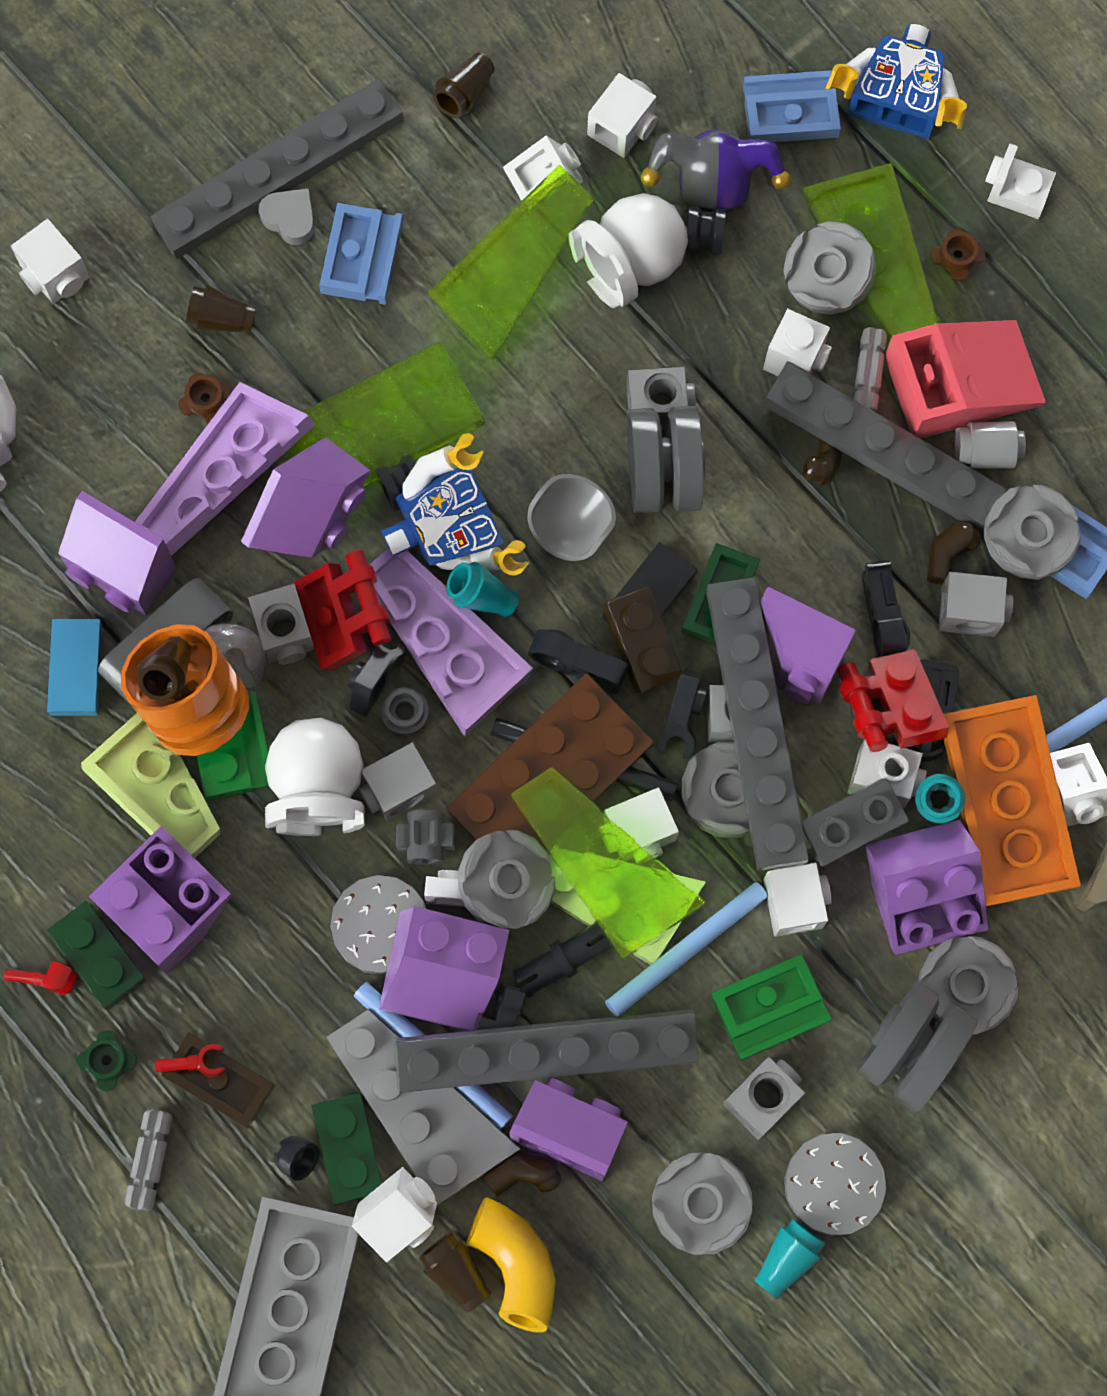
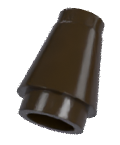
M477 52L441 77L436 82V90L433 92V99L439 109L453 118H459L462 114H469L495 71L492 61L486 55Z
M207 284L205 289L194 286L189 302L186 323L197 325L196 330L243 331L251 333L257 306L250 305Z
M169 637L139 663L136 673L138 685L143 694L150 699L165 701L178 696L183 691L191 656V647L186 640L180 637Z
M451 1232L437 1240L419 1257L426 1267L423 1273L459 1305H462L467 1313L474 1310L490 1296L491 1292L487 1288L464 1240L457 1241Z

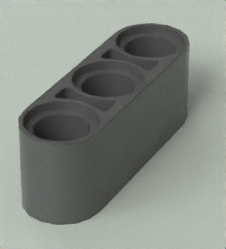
M195 578L179 589L102 660L98 667V673L131 705L121 690V671L127 656L141 640L156 630L176 624L194 625L208 632L213 639L227 626L233 617L234 611L201 578Z

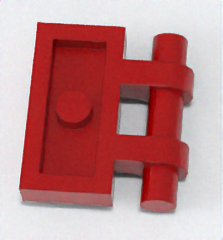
M355 550L345 555L349 572L343 574L340 564L327 563L294 582L321 670H335L368 652L362 635L369 631L373 646L383 645L391 641L387 627L390 618L386 606L380 605L374 587L378 580L373 566L367 565L363 550ZM355 591L357 593L359 603L362 611L357 614L355 613L354 606L350 597V594Z
M915 649L870 659L867 670L870 677L860 675L854 662H847L838 667L837 672L841 679L839 690L844 701L851 704L856 716L853 723L857 734L861 739L866 740L871 752H879L888 746L885 735L894 733L900 749L947 738L948 723ZM879 698L885 712L881 713L874 710L870 700Z

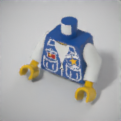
M917 24L907 26L902 39L884 36L877 48L865 49L847 64H836L825 88L829 91L831 88L843 90L845 92L844 98L848 100L852 96L848 111L849 116L925 139H929L934 122L936 126H941L944 121L953 122L957 125V129H962L967 109L966 102L959 98L952 73L943 68L944 54L939 50L928 47L931 39L930 30Z
M470 433L463 434L455 447L447 446L419 458L403 483V492L396 498L405 520L381 531L391 555L394 557L417 546L422 557L429 565H437L440 569L453 570L460 563L466 562L470 564L477 562L488 571H498L501 569L508 575L516 576L521 574L530 562L518 563L512 559L511 553H520L526 546L522 541L516 540L511 542L503 551L497 547L504 544L472 472V469L478 466L484 451H480L477 454H469L464 450V448L471 445L475 437Z

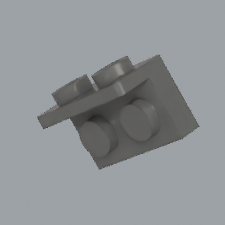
M879 779L801 821L803 832L809 842L806 845L809 864L817 863V866H825L909 821L888 779Z

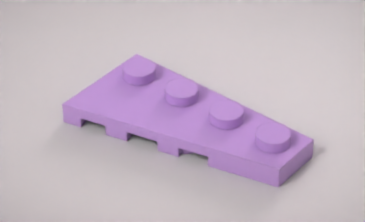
M239 382L135 523L162 538L172 556L315 426L309 415Z
M387 549L370 564L373 566L378 580L374 587L380 605L386 606L392 626L465 737L531 676L533 667L473 611L456 606L453 599L448 596L446 586L407 550L393 557L389 549Z

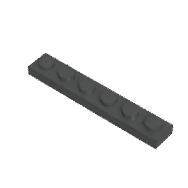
M376 79L150 216L151 223L171 253L178 259L258 210L261 200L268 194L293 189L403 122V111L381 81Z
M789 361L786 362L762 403L763 406L957 520L971 523L983 535L985 519L992 505L1008 491Z
M756 578L708 584L706 589L757 871L806 864L809 859Z
M691 1009L394 1038L399 1093L698 1063L695 1013Z

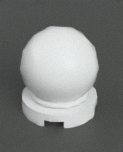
M643 193L619 199L602 216L600 225L595 221L586 220L569 233V245L575 262L584 258L594 278L587 281L599 298L611 308L619 305L622 308L638 297V285L651 286L668 278L682 264L688 243L687 228L675 206L658 196Z
M324 718L296 720L280 731L270 746L265 764L269 787L279 798L278 801L269 803L265 807L266 828L276 827V833L322 836L321 826L343 824V834L360 830L365 826L364 805L362 802L350 798L361 783V771L364 765L357 741L342 725Z

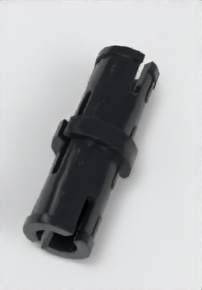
M599 920L595 921L594 924L563 943L560 940L553 942L549 945L550 950L522 967L514 969L513 973L518 983L533 974L538 975V977L521 987L528 998L534 996L536 992L564 975L571 978L578 973L577 968L607 950L613 949L614 945L609 935L592 945L589 944V941L606 931Z

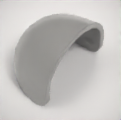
M561 474L549 479L538 491L528 508L527 519L533 537L547 552L564 560L580 561L592 556L605 541L615 525L616 512L609 496L597 484L578 475Z

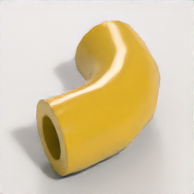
M485 1197L473 1220L466 1245L491 1257L502 1271L505 1292L499 1316L517 1328L531 1332H545L552 1316L556 1285L548 1248L528 1220L500 1202Z

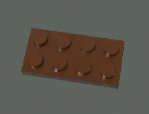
M586 673L452 801L446 809L476 840L495 831L518 830L535 838L546 849L654 745V741Z

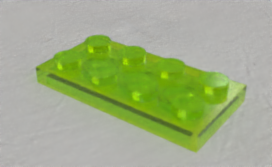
M438 342L302 411L309 415L315 426L288 451L293 458L326 437L371 470L363 485L364 487L378 479L375 469L382 466L391 468L399 464L401 457L408 454L416 460L461 437L463 434L484 425L485 417L442 343Z

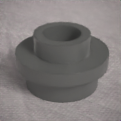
M408 687L398 688L391 691L384 698L381 705V717L384 725L391 732L397 735L408 736L419 732L425 726L429 717V706L427 700L419 691ZM401 706H410L414 709V714L410 719L402 720L397 717V710Z

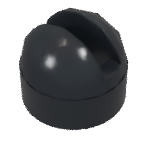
M297 1135L282 1139L279 1142L282 1146L279 1152H274L275 1165L283 1174L295 1181L305 1179L317 1164L319 1158L318 1147L309 1140Z

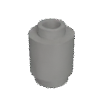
M1014 421L969 422L967 427L956 428L954 441L955 459L971 469L1015 468L1017 459H1024L1025 433L1024 431H1017Z

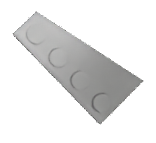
M366 1010L326 1037L415 1176L424 1180L432 1189L435 1201L437 1202L436 1207L520 1151L518 1146L453 1087L399 1093L394 1038L399 1037L369 1010Z

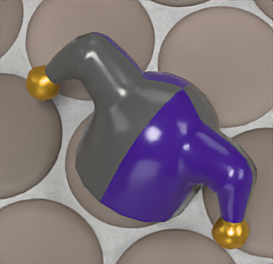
M709 130L696 137L673 132L662 134L655 144L649 166L641 174V182L647 187H654L660 180V169L671 160L680 167V196L683 201L690 205L707 209H729L741 206L747 202L752 171L759 166H766L772 173L771 181L776 189H786L791 183V176L784 171L776 144L767 140H741L736 135L724 130Z

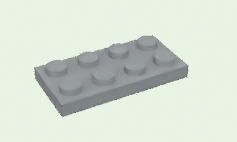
M262 1197L213 1396H322L359 1240V1234L352 1227L354 1217Z

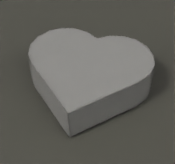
M309 188L268 194L261 200L259 215L262 224L267 229L280 232L283 240L291 245H302L312 238L314 234V221Z

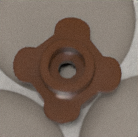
M960 229L949 231L943 244L935 246L930 253L932 263L942 265L949 271L950 278L954 281L965 280L968 277V271L975 264H981L985 258L983 247L978 245L972 235ZM959 252L961 253L962 257L956 258L954 257V253Z
M195 373L188 380L185 388V397L179 400L180 411L187 416L192 414L201 416L209 423L233 392L232 388L226 381L219 382L212 376ZM208 395L210 399L207 402H203L201 400L202 396Z

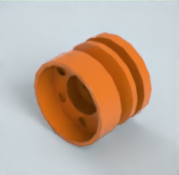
M176 624L156 630L141 640L131 651L121 671V690L142 720L146 721L160 743L177 755L197 756L214 751L231 740L244 724L249 710V693L247 688L209 633L194 625ZM167 638H183L191 647V656L183 691L178 696L165 701L150 699L143 694L138 685L136 673L139 663L164 643Z

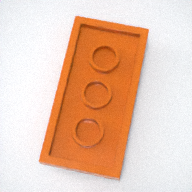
M1037 695L944 714L949 726L947 738H944V744L952 777L961 784L965 793V805L960 813L963 826L980 850L986 907L1080 887L1079 875Z

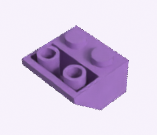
M960 820L866 844L872 888L894 955L939 944L955 937H965L988 930L980 850Z
M161 826L89 897L168 974L204 938L232 895Z

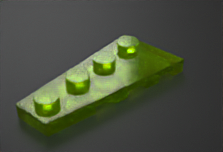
M892 163L803 187L804 197L820 223L827 221L847 223L861 231L873 248L877 270L874 284L865 298L890 340L892 335L938 324Z
M559 164L427 293L492 361L497 356L567 243L569 233L577 227L590 206L592 196Z
M553 767L511 793L512 800L622 961L706 904L699 895L680 882L674 876V873L639 846L633 837L624 829L614 824L600 811V808Z

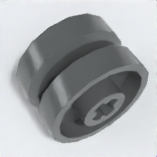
M671 407L666 418V437H662L660 418L653 408L629 409L628 459L634 514L658 513L664 503V483L667 482L670 501L677 512L701 510L705 479V450L697 407Z
M919 980L913 984L898 1005L895 1004L872 1037L870 1041L872 1045L856 1073L878 1087L889 1082L901 1065L904 1066L905 1069L894 1089V1099L915 1113L923 1108L938 1089L964 1050L978 1023L977 1019L955 1006L946 1010L935 1025L930 1027L929 1023L939 1007V994Z

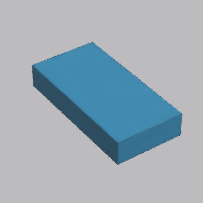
M52 619L47 712L50 716H98L100 693L98 667L101 663L103 623L100 619Z

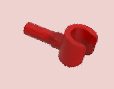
M52 961L46 975L39 972L6 969L4 980L34 984L59 995H66L71 991L78 973L66 965Z
M209 1044L203 1047L198 1055L155 1060V1071L158 1073L200 1070L207 1077H216L224 1072L225 1067L209 1069L204 1065L203 1058L211 1052H224V1048L218 1044Z

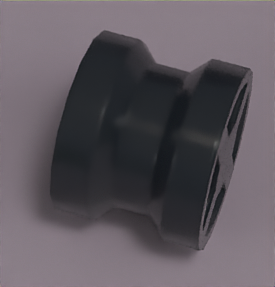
M689 205L686 227L688 243L685 251L694 252L698 248L708 249L711 254L721 255L726 209L716 208L712 212H705L699 206Z
M410 454L401 457L399 464L391 468L382 466L375 469L380 486L394 512L400 510L396 498L403 492V483L416 464Z

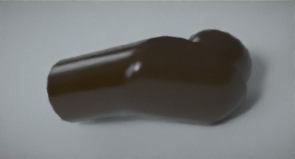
M819 439L818 455L810 456L804 462V478L810 482L816 481L818 485H828L832 482L840 466L842 451Z
M955 522L932 540L927 572L928 582L943 585L949 572H952L953 557L962 550L968 552L971 549L975 550L980 545L981 533L979 529L972 526L969 522Z
M522 1151L513 1154L483 1176L496 1197L519 1181L535 1184L541 1192H551L561 1182V1174L557 1170V1163L552 1158L546 1155Z

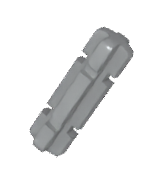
M869 327L863 330L861 336L860 356L858 357L853 399L876 412L878 410V394L881 387L887 333L883 329Z
M154 1109L144 1112L141 1130L144 1131V1135L138 1138L130 1178H133L134 1181L132 1186L128 1185L125 1205L129 1208L150 1211L154 1207L157 1193L156 1190H153L154 1182L159 1183L167 1142L163 1140L165 1135H169L172 1123V1116L167 1112Z

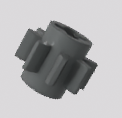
M409 811L407 813V824H396L397 851H407V862L410 864H441L444 862V851H455L454 824L444 823V813L441 811Z

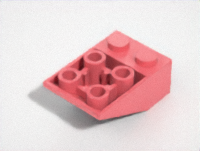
M1016 320L939 323L892 335L884 358L909 431L920 439L955 430L957 427H966L969 422H985L1046 404Z

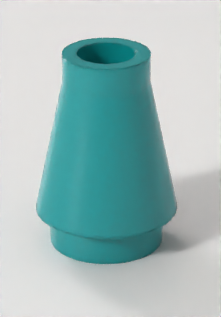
M477 562L458 564L449 575L446 585L447 594L453 599L456 606L495 613L502 617L510 616L515 611L519 601L516 591L508 588Z
M935 774L927 777L920 783L916 791L915 802L917 809L927 820L934 823H947L954 820L962 812L965 805V793L961 784L955 778L945 774ZM943 792L948 798L947 807H943V809L934 808L930 801L931 794Z
M792 1219L786 1228L780 1227L761 1271L754 1279L755 1282L772 1296L779 1299L787 1288L822 1259L819 1253L826 1244L804 1225Z

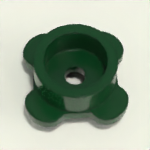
M105 1030L97 1035V1040L90 1044L86 1051L78 1055L76 1063L79 1070L88 1072L96 1079V1085L99 1089L111 1091L116 1088L117 1079L126 1070L135 1068L137 1065V1055L133 1050H126L118 1043L117 1035L113 1031ZM105 1056H110L112 1059L109 1065H104L102 1062Z

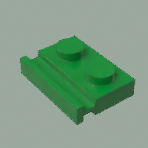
M256 691L249 692L247 716L244 724L233 738L214 751L197 755L204 796L207 801L269 787L265 770L269 749Z
M802 954L710 994L727 1035L737 1052L739 1061L750 1058L827 1024L832 1020L823 1004L822 996Z

